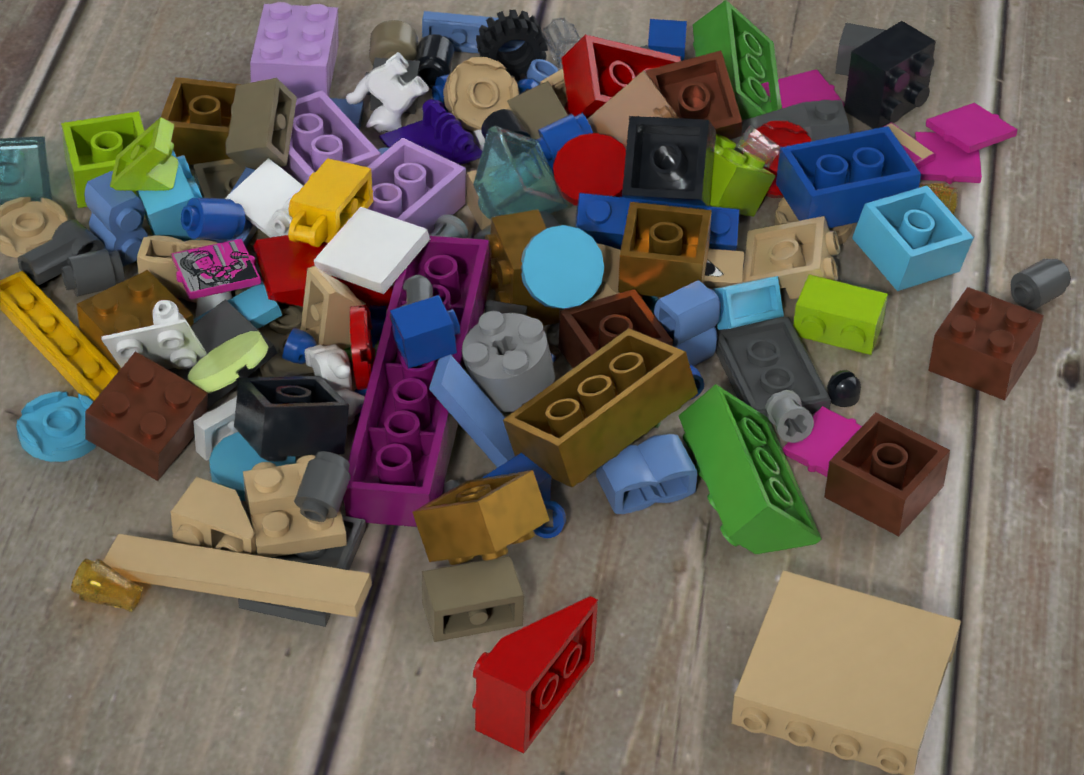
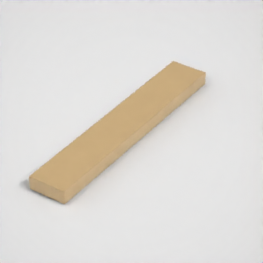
M124 534L117 535L101 564L105 577L351 617L358 616L372 586L370 573Z

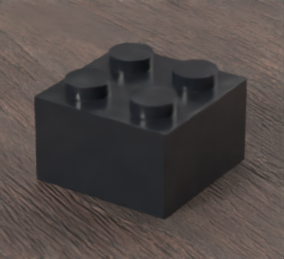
M900 21L852 50L844 105L845 112L870 128L876 129L891 122L895 123L906 113L922 106L930 94L929 82L931 70L935 62L933 56L936 41L907 23Z
M629 116L622 196L632 199L710 206L716 129L709 120Z
M321 376L238 378L234 427L260 457L267 461L282 462L287 460L288 456H316V453L321 451L337 455L345 453L349 404Z

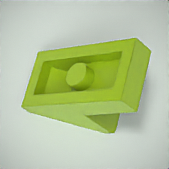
M160 117L116 156L110 187L117 191L171 190L174 187L178 168V159L171 155L174 149V143L171 142L174 124Z

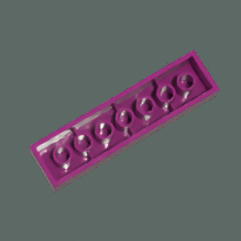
M429 236V242L395 280L348 460L350 463L348 472L351 478L343 497L346 516L363 519L365 523L417 527L412 512L442 495L458 422L429 390L439 359L408 369L394 340L390 310L399 308L407 303L406 290H403V285L408 278L415 275L426 277L432 284L433 297L439 295L446 310L453 309L457 316L460 334L455 335L457 353L452 354V356L467 373L462 356V345L469 331L478 324L479 318L484 313L492 278L489 240Z

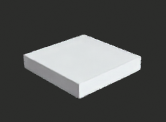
M360 207L314 259V264L317 268L331 276L384 294L429 242L428 229Z

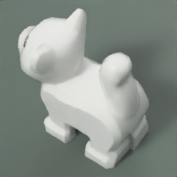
M399 52L389 58L384 65L371 70L357 84L354 92L346 96L349 104H357L370 92L383 103V105L377 107L372 112L366 125L367 128L373 127L379 133H387L401 128L402 113L412 105L418 96L425 95L429 90L427 84L419 76L408 83L401 79L400 75L408 72L406 68L409 66V63Z
M336 344L328 346L317 345L306 348L304 351L306 365L312 367L315 376H321L349 404L347 425L352 424L362 410L365 396L352 390V375L347 353Z

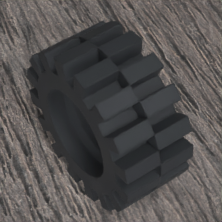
M509 10V16L505 17L503 11L497 13L498 20L494 21L492 17L486 20L488 28L483 25L479 28L480 35L476 36L477 49L480 57H488L500 62L507 68L506 71L510 76H513L515 81H519L520 74L522 73L527 78V71L533 60H546L547 55L545 51H548L540 24L533 15L529 18L528 12L521 11L518 16L516 10ZM511 40L525 41L521 47L514 51H498L502 45Z

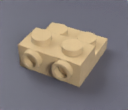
M825 216L749 230L747 233L742 282L778 276L780 289L786 288L789 298L796 299L799 298L809 274L837 281V265L832 255L840 253V244L836 231L829 230Z
M306 455L299 458L294 464L276 466L271 462H261L256 464L252 470L243 471L245 499L250 523L255 533L257 556L271 558L347 546L346 531L340 508L336 517L326 518L324 522H316L304 517L300 513V508L294 502L307 464L315 458L314 455Z

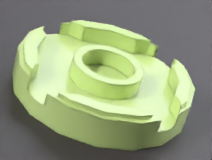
M259 331L240 334L219 345L200 359L192 367L187 377L190 383L207 393L217 391L235 382L240 377L237 372L245 365L248 370L256 367L266 356L269 347Z

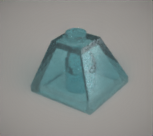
M495 125L488 129L473 184L479 197V208L487 218L491 219V217L537 209L539 212L553 213L568 206L555 184L554 175L538 140Z
M45 136L0 138V205L19 197H31V201L41 202V198L52 200Z

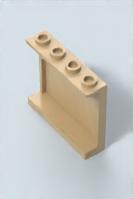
M783 570L735 692L731 724L741 726L753 733H764L785 739L797 746H808L829 752L844 760H856L876 766L888 773L914 775L918 754L948 663L952 662L956 650L961 620Z

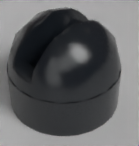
M842 370L831 376L827 385V393L832 404L839 407H850L859 401L861 384L854 373Z

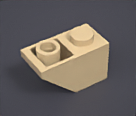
M196 477L171 510L173 542L256 555L255 533L236 490Z

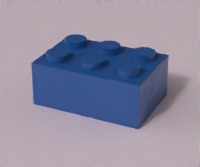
M889 126L780 147L776 185L799 221L825 216L828 227L833 228L858 223L865 203L919 188L921 173Z

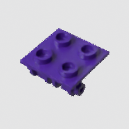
M429 99L424 102L422 106L423 120L379 135V139L387 148L392 147L401 138H405L459 165L484 157L483 151L474 143L473 135L463 130L462 124L452 113H446L443 103L439 100Z

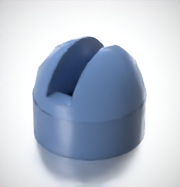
M535 59L529 66L527 78L534 79L540 85V81L558 72V69L549 61Z

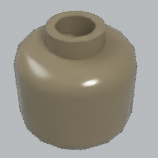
M389 20L378 24L373 29L370 36L369 58L372 65L375 58L389 59L397 52L405 60L415 61L418 37L415 30L409 24L399 20Z

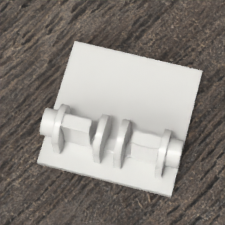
M268 158L225 199H231L234 203L241 204L245 211V218L270 238L288 235L289 226L292 221L288 211L290 200L295 193L301 190L303 185Z
M161 300L156 303L153 309L154 325L101 336L103 343L121 368L135 351L165 369H187L193 367L200 359L207 355L188 322L179 313L177 305L170 300Z

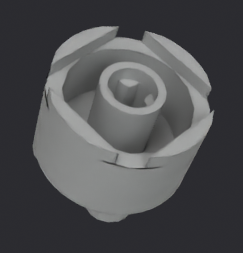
M489 311L481 315L478 324L469 331L464 339L462 356L467 374L499 411L512 412L517 410L523 403L528 402L554 383L555 371L542 322L536 318L517 313L501 314L498 311Z

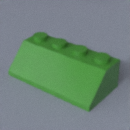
M727 0L693 24V47L696 57L722 51L742 121L782 109L774 43ZM769 82L770 97L761 83Z
M716 384L679 415L685 431L683 439L695 455L697 460L695 468L700 477L706 482L710 492L707 495L708 500L718 512L722 522L720 530L730 544L736 547L741 545L754 554H762L815 545L822 540L768 417Z

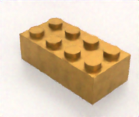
M628 328L504 418L503 422L515 456L523 453L551 475V478L573 488L578 483L587 479L591 473L607 461L615 458L623 449L639 437L647 434L655 425L671 413L679 410L683 404L697 395L698 392L685 351Z

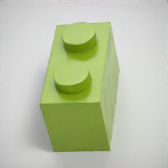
M809 274L796 303L793 326L801 338L872 355L884 323L888 294Z

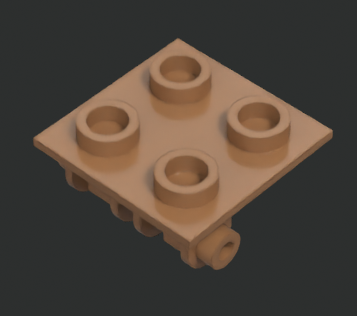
M642 71L587 120L594 133L611 136L626 148L629 116L679 117L647 73Z

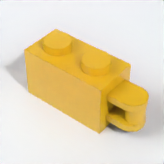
M327 158L319 169L310 175L309 180L301 190L295 193L290 200L288 211L292 221L288 230L289 240L293 242L300 241L314 247H319L323 242L329 243L360 207L368 209L373 203L371 168Z

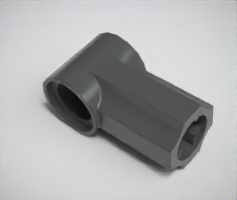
M68 220L55 230L52 240L17 257L19 269L23 270L38 286L62 274L61 267L67 266V257L105 249L102 241L80 222Z

